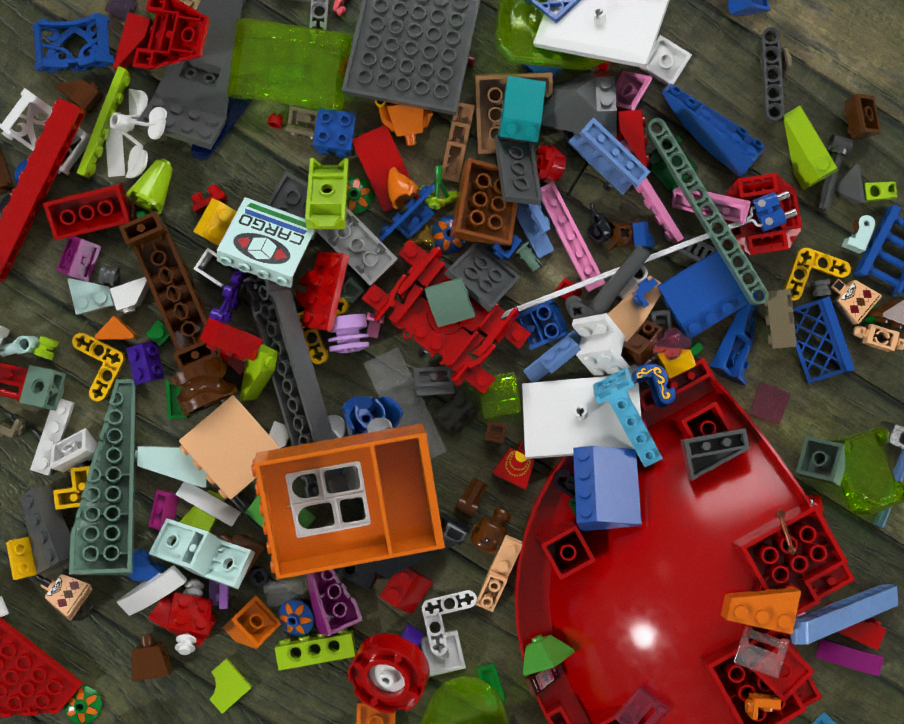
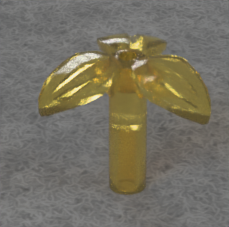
M425 223L423 225L425 230L418 237L410 240L417 245L427 242L432 250L435 248V239L432 236L431 228Z

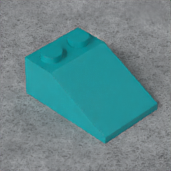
M507 76L498 129L500 137L538 142L545 95V81Z

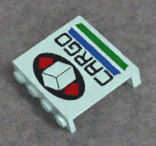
M245 197L217 249V261L225 266H232L242 272H248L257 275L261 279H268L280 286L291 288L293 275L310 240H314L317 229H307L304 218Z

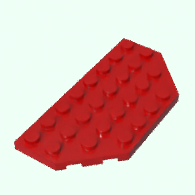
M0 617V716L8 718L14 715L57 714L81 687L83 682Z

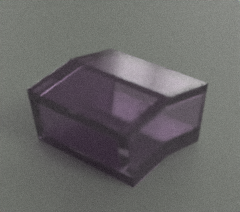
M108 0L105 11L126 20L128 12L134 14L138 3L136 0Z

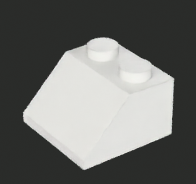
M85 428L51 446L50 467L61 472L78 467L79 464L93 459L98 443Z

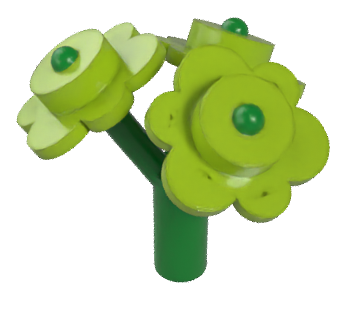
M435 165L433 183L435 190L424 199L425 204L431 209H440L445 204L452 203L458 196L457 190L447 192L443 185L442 165ZM440 186L444 195L438 199V192Z

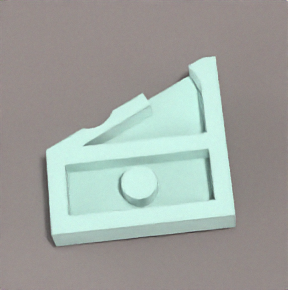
M72 278L67 279L76 315L115 306L110 292L111 287Z

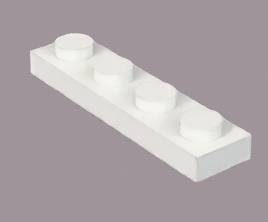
M61 398L56 411L50 410L30 470L47 476L51 475L53 470L50 467L51 446L63 440L75 402Z

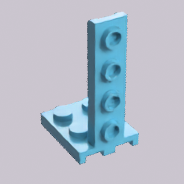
M626 367L593 384L594 395L598 404L609 401L644 467H647L663 458L627 393L629 389L635 387L629 368Z

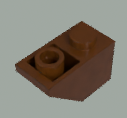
M889 299L870 311L869 316L876 318L878 323H889L891 328L902 330L904 327V300Z
M646 319L624 345L625 359L639 367L644 365L652 356L663 328Z

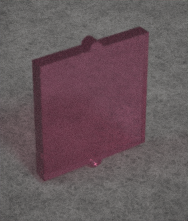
M760 382L749 414L760 417L763 421L768 420L779 425L791 393L778 389V386L773 387Z

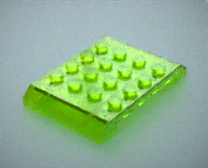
M249 18L237 19L227 96L246 100L249 98L317 109L343 111L345 94H342L341 90L353 38L351 35L342 32Z

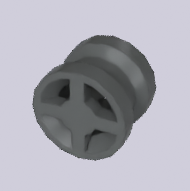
M103 265L99 272V283H109L110 286L116 287L120 279V269L116 267L112 269L107 265Z
M830 279L810 282L813 287L812 297L832 295L831 290H829Z

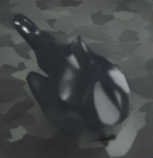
M591 202L589 205L591 210L590 217L593 218L594 223L590 222L587 233L597 243L608 241L612 228L607 219L604 218V215L602 213L599 214L594 208V203Z

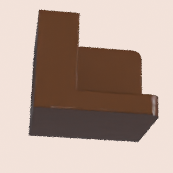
M488 421L484 440L503 444L507 425Z

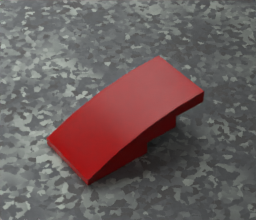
M382 125L353 138L352 143L383 211L387 212L393 209L388 192L389 170L395 167L401 174L409 179L411 178L387 126Z

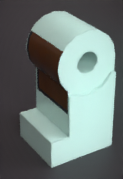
M864 215L855 220L852 236L844 239L842 247L856 253L864 252L875 227L873 217Z

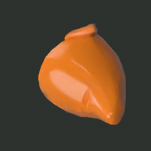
M392 167L388 175V192L393 208L399 209L405 206V202L414 198L420 189L415 182L401 174L395 167Z

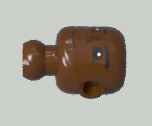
M501 506L496 507L492 518L484 517L479 524L474 525L470 539L471 543L484 553L489 555L495 554L508 533L503 525L510 520L511 513Z

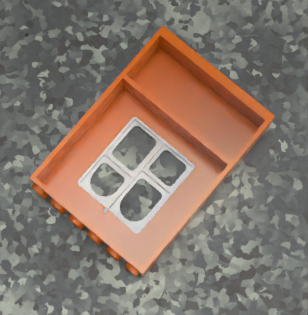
M423 423L257 452L255 459L252 460L253 477L257 476L255 484L256 495L261 496L259 504L260 515L265 516L263 531L264 535H268L266 545L268 554H271V572L276 573L277 579L445 548L427 435ZM349 466L357 467L360 487L358 489L337 493L327 492L324 477L325 471ZM314 473L317 478L319 495L301 498L294 494L292 490L293 481L298 476ZM361 497L366 517L363 520L344 522L341 515L340 501ZM322 503H330L332 505L335 521L333 525L307 529L299 524L298 514L304 507Z

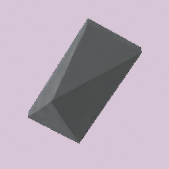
M859 164L850 167L834 189V191L854 205H860L865 202Z

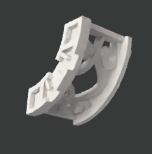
M24 88L20 93L22 97L3 123H0V128L3 130L1 134L11 141L15 138L34 151L36 136L33 123L44 125L52 113V107ZM30 103L27 111V116L21 114L27 107V105ZM40 112L45 114V120L43 121L33 119L34 116L39 118L38 114ZM19 117L26 119V124H17L22 127L21 132L11 129ZM81 128L78 129L72 144L78 140L80 141L73 151L69 148L70 155L61 164L57 172L58 174L63 172L68 175L71 167L87 147L91 136ZM28 134L31 144L22 137Z

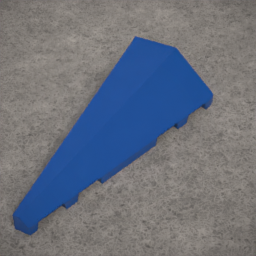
M755 291L753 294L755 300L759 291ZM750 303L738 310L709 366L717 375L741 385H746L747 382L744 379L745 368H749L750 364L746 361L749 350L752 349L756 326V320H753L754 311L759 307V305H752Z

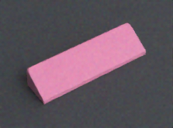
M679 186L673 189L672 208L694 212ZM693 191L692 197L695 200H700L701 194L698 191ZM708 192L724 220L740 224L745 223L751 201ZM709 208L702 209L703 215L711 216Z

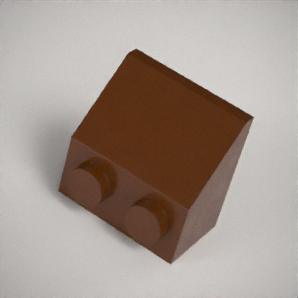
M855 94L844 102V114L848 119L849 126L847 129L851 139L861 140L881 134L874 96Z

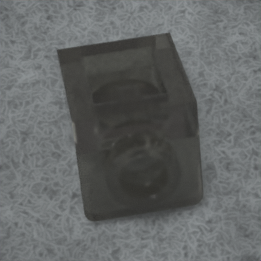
M882 421L875 438L904 449V428L894 423Z

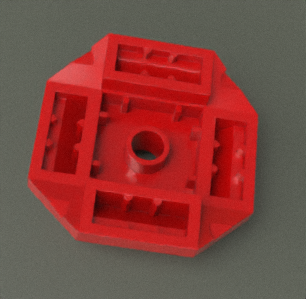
M777 173L739 178L735 180L725 196L752 201L772 192L778 195L788 191L790 197L779 201L780 208L783 209L784 213L796 209L797 215L786 219V224L765 232L753 222L731 229L740 247L748 256L788 250L802 229L796 190L781 179ZM749 208L747 217L750 216V208ZM753 210V217L751 219L756 220V222L759 224ZM725 220L727 225L734 223L732 221Z

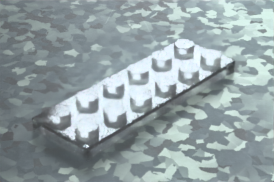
M399 347L365 362L364 366L378 396H388L403 409V415L397 427L423 423L427 435L430 459L447 452L422 396L415 397L414 379Z

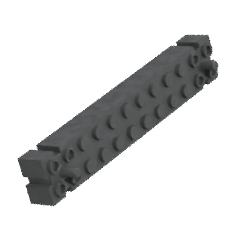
M257 275L244 279L247 295L251 294L252 301L250 305L259 336L263 339L262 344L278 352L276 368L271 377L291 445L296 446L334 439L291 293L292 288L280 286L268 279H261ZM344 468L325 471L324 477L328 493L349 490L346 476H342ZM314 473L301 475V479H305L307 485L304 487L307 498L318 496L319 489L316 475Z

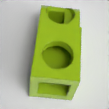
M896 182L863 184L864 203L898 198Z

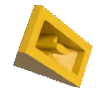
M655 348L654 350L659 364L667 372L669 379L696 365L692 352L689 349Z

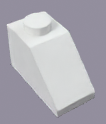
M145 277L110 289L117 311L128 314L134 312L136 307L141 306L150 288Z

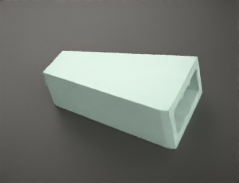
M138 446V450L135 451V461H137V466L196 486L205 488L210 486V482L205 478L207 473L202 468L199 471L192 463L195 459L190 454L186 456L179 447Z

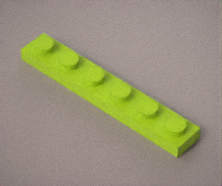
M120 66L117 68L77 170V174L87 179H90L91 175L96 171V161L101 157L103 143L110 135L111 116L117 113L118 105L124 99L123 92L125 87H128L131 81V74Z

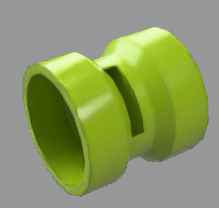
M40 336L38 340L39 346L35 348L33 354L53 360V352L58 347L59 342L45 336Z

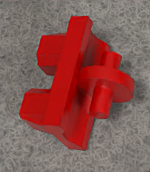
M214 184L207 188L211 196L207 199H204L201 192L191 196L193 202L191 207L194 212L199 214L205 211L212 198L220 202L228 200L227 195L221 191L218 185Z

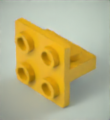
M29 536L6 542L13 580L37 575Z

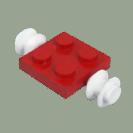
M198 579L187 581L184 585L187 589L183 591V594L175 592L172 597L167 631L182 634L176 637L178 644L175 645V649L182 655H188L195 651V646L192 645L196 643L195 637L206 639L209 633L213 600L201 598L203 596L201 590L204 588V584Z

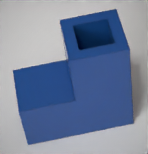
M648 222L632 223L635 247L638 245L644 248L655 247L654 235L649 234Z

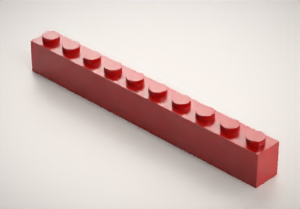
M59 98L53 104L52 113L44 123V130L41 136L36 139V147L27 158L26 168L20 173L19 182L10 194L11 199L2 210L3 216L0 220V282L6 280L87 113L86 110L68 100Z

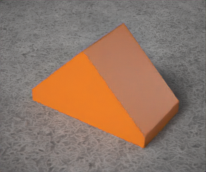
M113 316L95 335V340L139 339L138 335L117 316Z

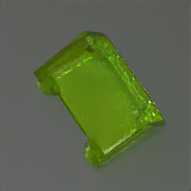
M885 425L831 440L832 442L845 445V470L840 486L848 508L853 514L872 515L904 502V483L895 480L883 446L889 442L890 438Z

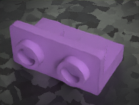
M209 579V599L213 600L212 606L219 605V609L228 608L229 586Z

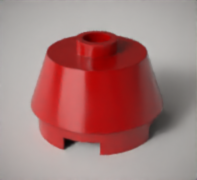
M541 145L536 152L539 155L536 161L539 182L558 181L566 168V156L553 145Z

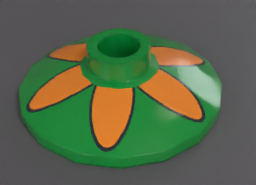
M357 176L349 177L346 207L353 214H360L366 211L372 204L374 197L373 189L365 179ZM352 191L358 193L356 197H351Z
M81 685L63 708L69 720L76 724H87L98 717L101 712L102 701L95 689L90 686ZM78 704L83 705L82 710L78 708Z

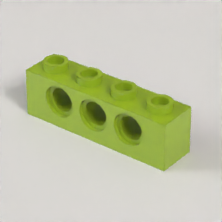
M348 628L330 636L318 633L316 637L304 635L294 641H291L290 638L283 639L275 646L279 671L355 657L357 653L353 630H348ZM335 640L339 643L340 647L334 649L330 646V642ZM312 644H317V645H319L321 651H319V652H314V651H312L311 645H312ZM292 648H299L301 650V655H294L292 653Z

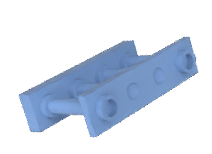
M594 117L579 132L580 136L574 135L567 142L622 195L632 184L635 187L639 186L650 173Z

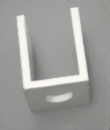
M207 248L194 267V270L224 288L226 285L203 271L212 256L217 257V253Z

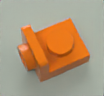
M749 693V699L745 701V711L752 720H757L758 708L766 712H773V709L781 710V700L776 695Z

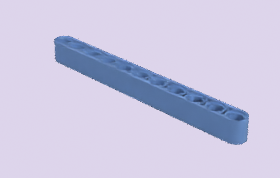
M878 585L796 617L793 633L790 634L791 643L799 645L810 644L898 606L897 585Z

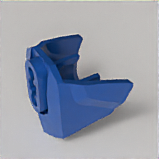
M355 396L349 399L341 408L349 436L368 433L367 426L375 418H386L391 422L392 427L396 428L403 415V409L388 396L378 398Z

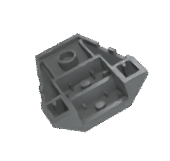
M613 70L592 71L554 84L553 93L548 98L544 97L542 127L558 131L566 130L580 136L579 132L594 117L617 139L616 86Z

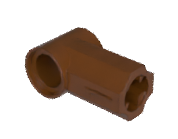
M473 477L464 495L462 494L454 510L471 519L488 485Z

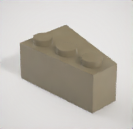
M791 288L768 291V299L764 303L765 307L768 306L769 313L765 314L766 325L770 326L771 333H767L768 344L772 345L773 349L797 347Z

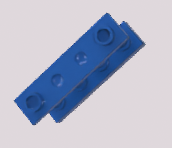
M895 204L887 207L853 275L859 278L871 274L894 286L890 293L892 295L904 292V261L883 251L881 247L884 241H889L904 249V240L891 234L890 231L894 224L904 228V219L898 214L901 207ZM879 257L902 269L898 279L874 268L873 262L875 258Z

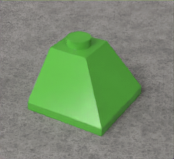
M542 634L537 635L531 639L532 642L525 646L523 674L526 676L554 668L572 655L574 649L552 635L544 637Z

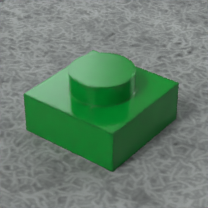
M157 320L146 333L148 337L161 347L171 337L166 325L160 320Z

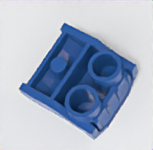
M553 299L525 310L516 317L520 321L521 326L531 333L527 338L530 350L568 334L567 324L559 306Z

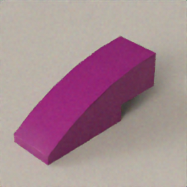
M819 639L815 655L816 658L875 676H880L884 657L879 654L826 639Z

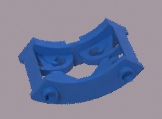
M93 13L89 17L73 21L39 19L32 25L36 63H34L35 71L61 73V69L67 70L72 68V72L89 71L88 68L91 66L99 69L113 64L114 57L109 52L107 25L110 22V17H105L101 13ZM41 31L53 32V35L50 37L45 35L49 41L53 42L51 45L42 43ZM74 34L83 37L88 42L80 50L78 58H74L70 51L61 47ZM42 46L48 49L45 59L43 58ZM58 51L66 53V58L60 59L62 54L58 53ZM87 51L90 52L89 56H85Z

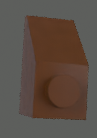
M84 80L56 83L54 86L89 114L104 97L99 92L101 88L92 81L88 84Z

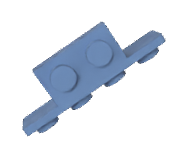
M518 203L516 219L536 257L541 258L554 251L546 235L551 229L550 222L543 215L541 205Z
M575 329L572 330L524 369L523 372L531 383L539 381L548 372L552 374L581 350L579 347L581 336Z

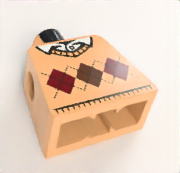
M838 279L831 286L838 293L833 300V304L852 325L859 324L882 297V295L857 280L849 281L845 285Z
M61 574L56 581L46 577L41 584V587L48 591L45 599L70 621L93 590L90 584Z

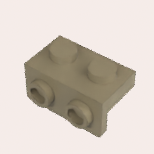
M291 104L288 125L285 127V131L290 132L294 136H301L302 134L307 135L310 139H314L318 110Z

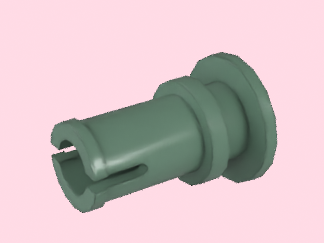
M527 241L517 247L513 254L518 253L520 255L519 258L523 259L534 272L542 263L532 253V248L527 247L529 244Z

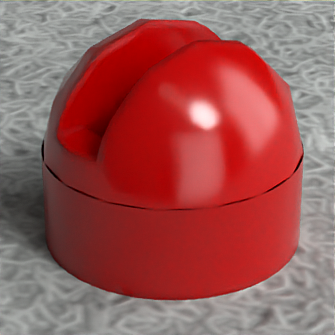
M272 113L268 118L267 124L272 128L281 129L283 125L282 115L278 114L276 116V113Z

